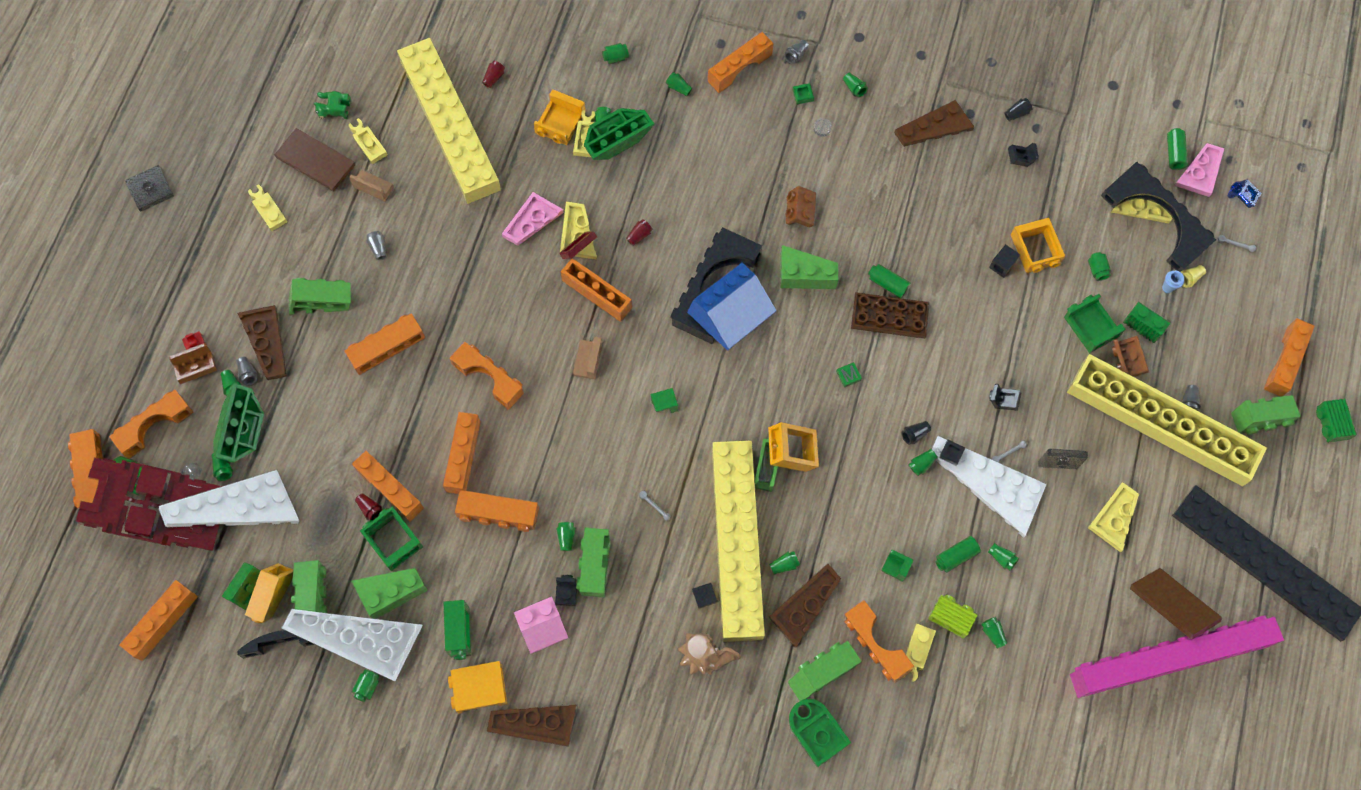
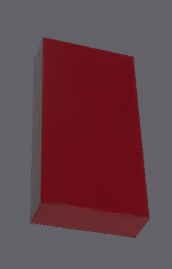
M593 231L584 232L559 253L562 259H572L595 240L597 235Z

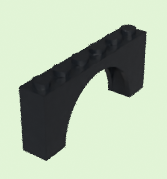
M1134 163L1105 189L1101 195L1113 208L1125 201L1144 199L1159 204L1172 216L1177 229V242L1174 251L1166 261L1176 271H1183L1216 241L1214 234L1209 229H1205L1201 225L1200 220L1192 216L1188 212L1187 207L1179 203L1174 198L1173 193L1161 185L1159 179L1152 177L1143 164Z
M723 227L719 233H715L712 247L707 248L703 263L700 262L696 268V276L694 278L691 277L689 280L687 292L682 293L679 299L680 305L678 308L673 309L670 316L672 318V326L710 344H713L715 338L687 313L692 301L700 295L703 283L714 271L724 266L739 265L741 263L754 268L762 251V245Z

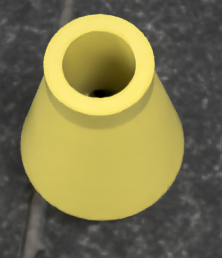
M1199 265L1181 271L1184 276L1182 287H1192L1206 274V269Z

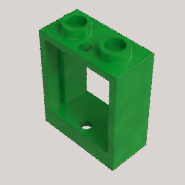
M393 507L382 510L379 513V517L373 521L366 522L362 527L363 529L360 530L390 571H393L423 548V545ZM395 518L411 540L387 558L371 536Z
M465 600L443 601L445 651L451 658L454 657V660H465L466 656H471L470 608Z

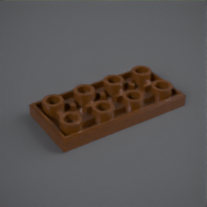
M297 128L274 154L277 159L333 192L355 166V162Z
M855 292L851 329L925 339L927 335L929 302Z
M1161 568L1131 584L1130 590L1191 640L1219 624L1222 620L1218 613Z

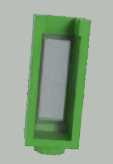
M768 438L763 439L754 483L756 489L772 492L778 466L770 465Z

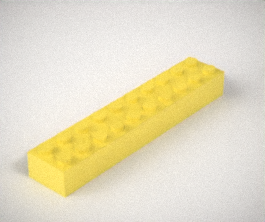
M427 38L397 50L400 62L467 204L501 191L496 173L431 39Z
M1091 354L1083 361L1067 391L1070 395L1242 487L1252 480L1267 447Z
M752 441L713 442L712 459L723 642L763 640L765 635Z

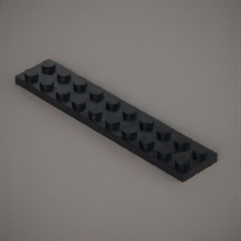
M1197 485L1190 490L1172 516L1340 642L1345 640L1360 618L1361 606Z

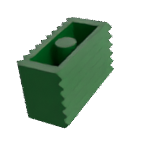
M1139 301L1123 321L1124 324L1136 330V333L1142 334L1143 337H1146L1152 343H1155L1170 325L1169 321Z
M1345 398L1324 401L1317 406L1316 415L1321 420L1322 434L1327 439L1326 442L1350 440L1357 435Z

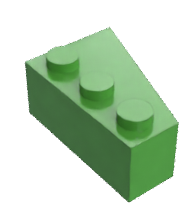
M782 245L780 253V288L836 289L838 284V263Z
M306 278L292 279L289 293V315H294L295 311L306 310L307 314L313 313V310L324 309V312L349 310L351 303L350 282L343 280L326 281L324 279L307 280Z
M1293 395L1274 397L1269 401H1265V398L1258 400L1259 403H1251V400H1245L1231 412L1238 433H1246L1247 435L1255 434L1261 429L1270 431L1280 425L1289 427L1294 425L1295 421L1301 417Z
M586 527L584 529V538L581 539L583 554L582 558H579L581 577H577L576 589L580 590L581 596L605 597L610 548L609 529Z
M319 560L294 563L292 585L295 586V596H291V602L295 603V610L327 613V607L324 605L327 590L326 586H323V578H326V568Z
M415 568L352 580L368 615L372 619H377L428 591Z
M848 641L842 645L840 642L834 644L829 648V653L825 654L823 651L814 657L815 661L811 664L809 661H806L798 667L800 671L788 681V684L799 701L807 699L813 693L822 690L823 687L834 682L862 662Z

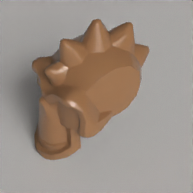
M686 633V643L678 648V651L685 655L680 662V666L690 665V674L700 671L702 674L707 672L709 675H712L715 669L718 670L732 661L739 660L741 656L737 651L729 647L719 650L715 644L712 645L713 640L706 633Z

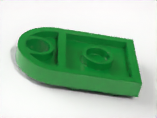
M804 699L796 703L789 714L790 729L817 768L851 743L829 710L820 701ZM800 706H806L809 709L807 717L799 716L798 708Z

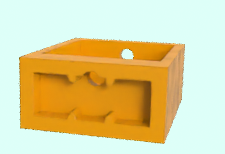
M1050 218L1014 227L1011 237L1017 252L1020 254V259L1026 273H1038L1044 268H1056L1061 265L1065 254ZM1043 233L1053 257L1032 262L1023 238Z
M783 422L768 427L770 465L804 472L819 467L817 432L815 429ZM788 435L802 437L803 459L789 456Z

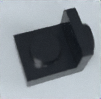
M572 575L556 577L555 605L576 606L577 579L573 578Z

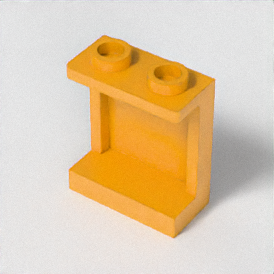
M552 89L549 94L550 101L539 121L534 122V130L540 137H547L555 143L567 145L577 128L578 121L582 119L581 113L585 110V102Z
M500 661L450 670L451 676H448V684L450 689L453 688L454 694L451 697L452 709H456L458 714L463 713V711L493 705H508L503 669Z

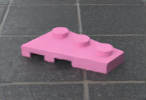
M1207 143L1174 186L1210 197L1213 192L1224 148Z
M532 192L503 231L502 237L518 246L563 214V209Z

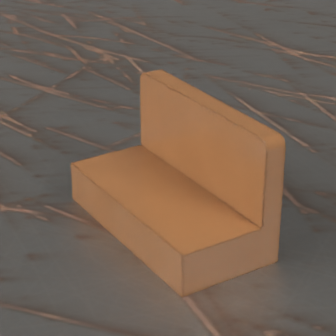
M360 170L357 177L352 174L349 177L354 188L384 202L394 188L392 183L364 170Z
M594 337L593 342L580 340L573 370L574 376L590 379L596 378L602 349V338Z

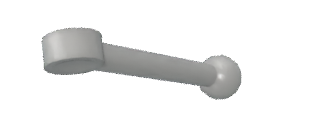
M1220 235L1217 238L1219 243L1227 242L1249 249L1250 252L1256 251L1255 245L1249 246L1226 239L1224 235Z
M1021 441L1018 446L1000 456H993L991 460L999 462L1000 459L1016 450L1026 448L1027 443Z
M645 491L639 493L640 498L645 499L662 514L664 520L669 521L671 519V515L658 507L647 496Z

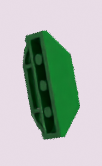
M619 108L589 125L584 147L593 160H609L639 143L655 123L645 110Z
M235 383L232 384L222 405L213 441L214 458L234 463L256 450L264 412L252 388Z

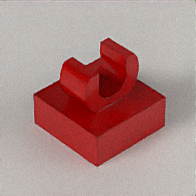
M200 331L194 334L190 333L182 339L186 350L205 343Z

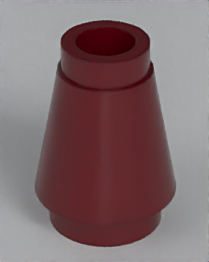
M493 60L488 65L482 83L486 87L491 88L504 74L505 67Z
M642 219L636 223L626 237V240L634 246L649 236L653 228L647 221Z
M364 493L358 495L355 499L367 520L373 521L379 517V513L382 511L380 504Z

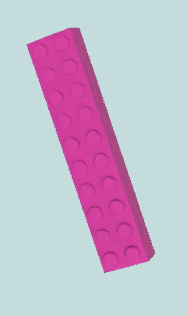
M1266 615L1248 622L1245 620L1235 623V625L1230 627L1226 625L1216 628L1211 632L1206 631L1192 640L1185 636L1173 642L1159 643L1154 647H1143L1133 653L1131 651L1121 653L1113 659L1112 656L1102 658L1100 661L1095 662L1094 665L1092 661L1083 663L1075 668V672L1069 675L1077 698L1268 648L1284 641L1276 618L1271 617L1267 619Z

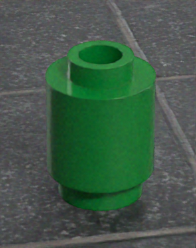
M618 43L604 47L605 51H602L604 62L607 61L608 64L625 61V58H629L626 44Z
M1101 252L1092 254L1091 258L1088 259V263L1093 277L1096 278V281L1110 278L1111 268L1106 254Z
M364 669L353 687L352 693L355 694L354 698L361 702H365L366 699L371 700L379 683V675Z

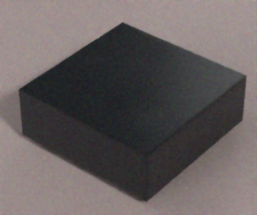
M948 439L939 458L957 466L965 447Z
M711 583L692 589L698 609L718 602Z

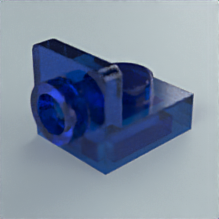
M1246 179L1233 183L1227 196L1229 198L1238 197L1248 208L1255 206L1261 192Z

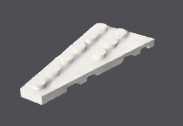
M938 436L932 447V450L938 456L936 461L946 470L953 473L957 480L970 488L973 494L990 509L1005 519L1004 521L1018 530L1019 534L1024 538L1046 484L966 448L958 465L955 466L939 458L947 440Z
M277 470L159 506V511L166 527H184L200 524L214 526V524L258 525L259 523H299L297 514Z
M291 609L282 629L392 681H396L423 625Z

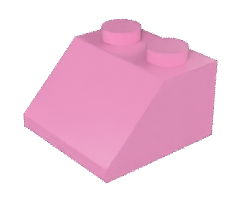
M552 597L514 612L530 654L568 639Z

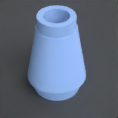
M1179 271L1168 272L1162 286L1163 291L1171 293L1184 284L1183 274Z

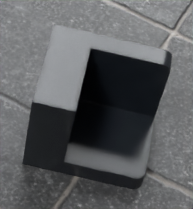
M1005 244L992 260L989 268L1005 278L1013 264L1020 257V254Z

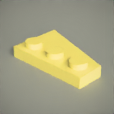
M1144 199L1125 201L1113 208L1111 212L1168 224L1172 220V216L1162 206Z
M566 202L560 252L581 234L590 231L584 204ZM593 241L575 257L596 260L597 255L594 250Z
M1122 482L1089 525L1088 529L1116 550L1122 552L1139 494Z

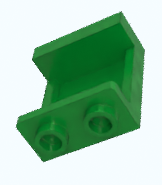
M1100 294L1095 296L1089 295L1081 304L1077 305L1075 303L1071 305L1064 316L1089 354L1119 338L1126 330L1122 323L1116 326L1099 302Z

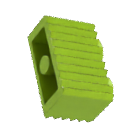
M941 595L928 619L964 639L968 635L977 614L974 613V609L970 606L957 604L956 599L952 596Z

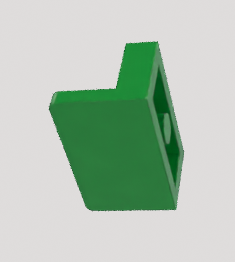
M244 562L222 597L247 610L261 570Z

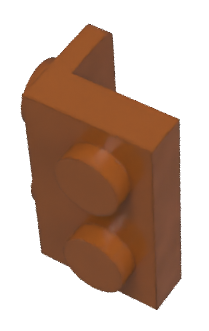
M797 186L788 192L787 210L785 213L787 225H791L794 222L809 228L814 225L816 192L801 186Z
M1138 336L1119 342L1117 339L1113 340L1115 346H1112L1114 356L1119 357L1120 363L1117 364L1119 370L1132 377L1149 373Z
M206 343L169 356L175 369L177 381L180 384L217 371L213 354Z

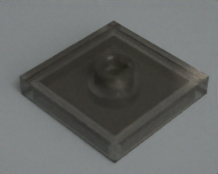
M159 165L125 180L140 212L174 197Z
M1048 449L1038 460V467L1077 470L1088 459V452Z

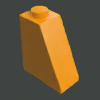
M278 563L261 570L245 615L251 617V620L256 623H264L272 619L293 579V569Z

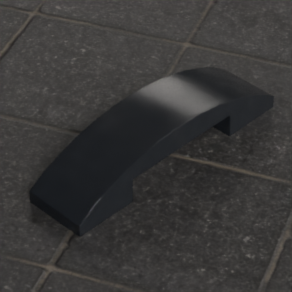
M281 630L255 638L237 651V655L243 659L264 655V646L299 640V643L304 647L316 644L286 630Z

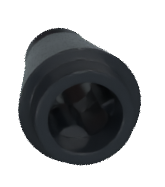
M1027 98L1019 99L1004 114L1007 120L1011 121L1030 114L1033 108Z
M927 421L907 426L901 432L902 438L908 445L916 444L931 431V426Z

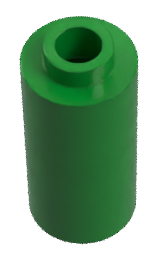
M1174 128L1167 133L1169 168L1181 170L1188 166L1186 132L1180 128Z
M880 264L877 266L873 265L868 273L870 275L869 280L899 298L904 296L911 282Z
M968 536L938 554L935 563L940 571L944 570L948 573L981 553L980 546L972 536Z

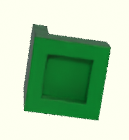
M673 388L650 394L651 403L654 405L656 412L667 409L670 410V413L678 412V403Z
M891 550L883 565L882 572L903 582L913 563V559L895 550Z

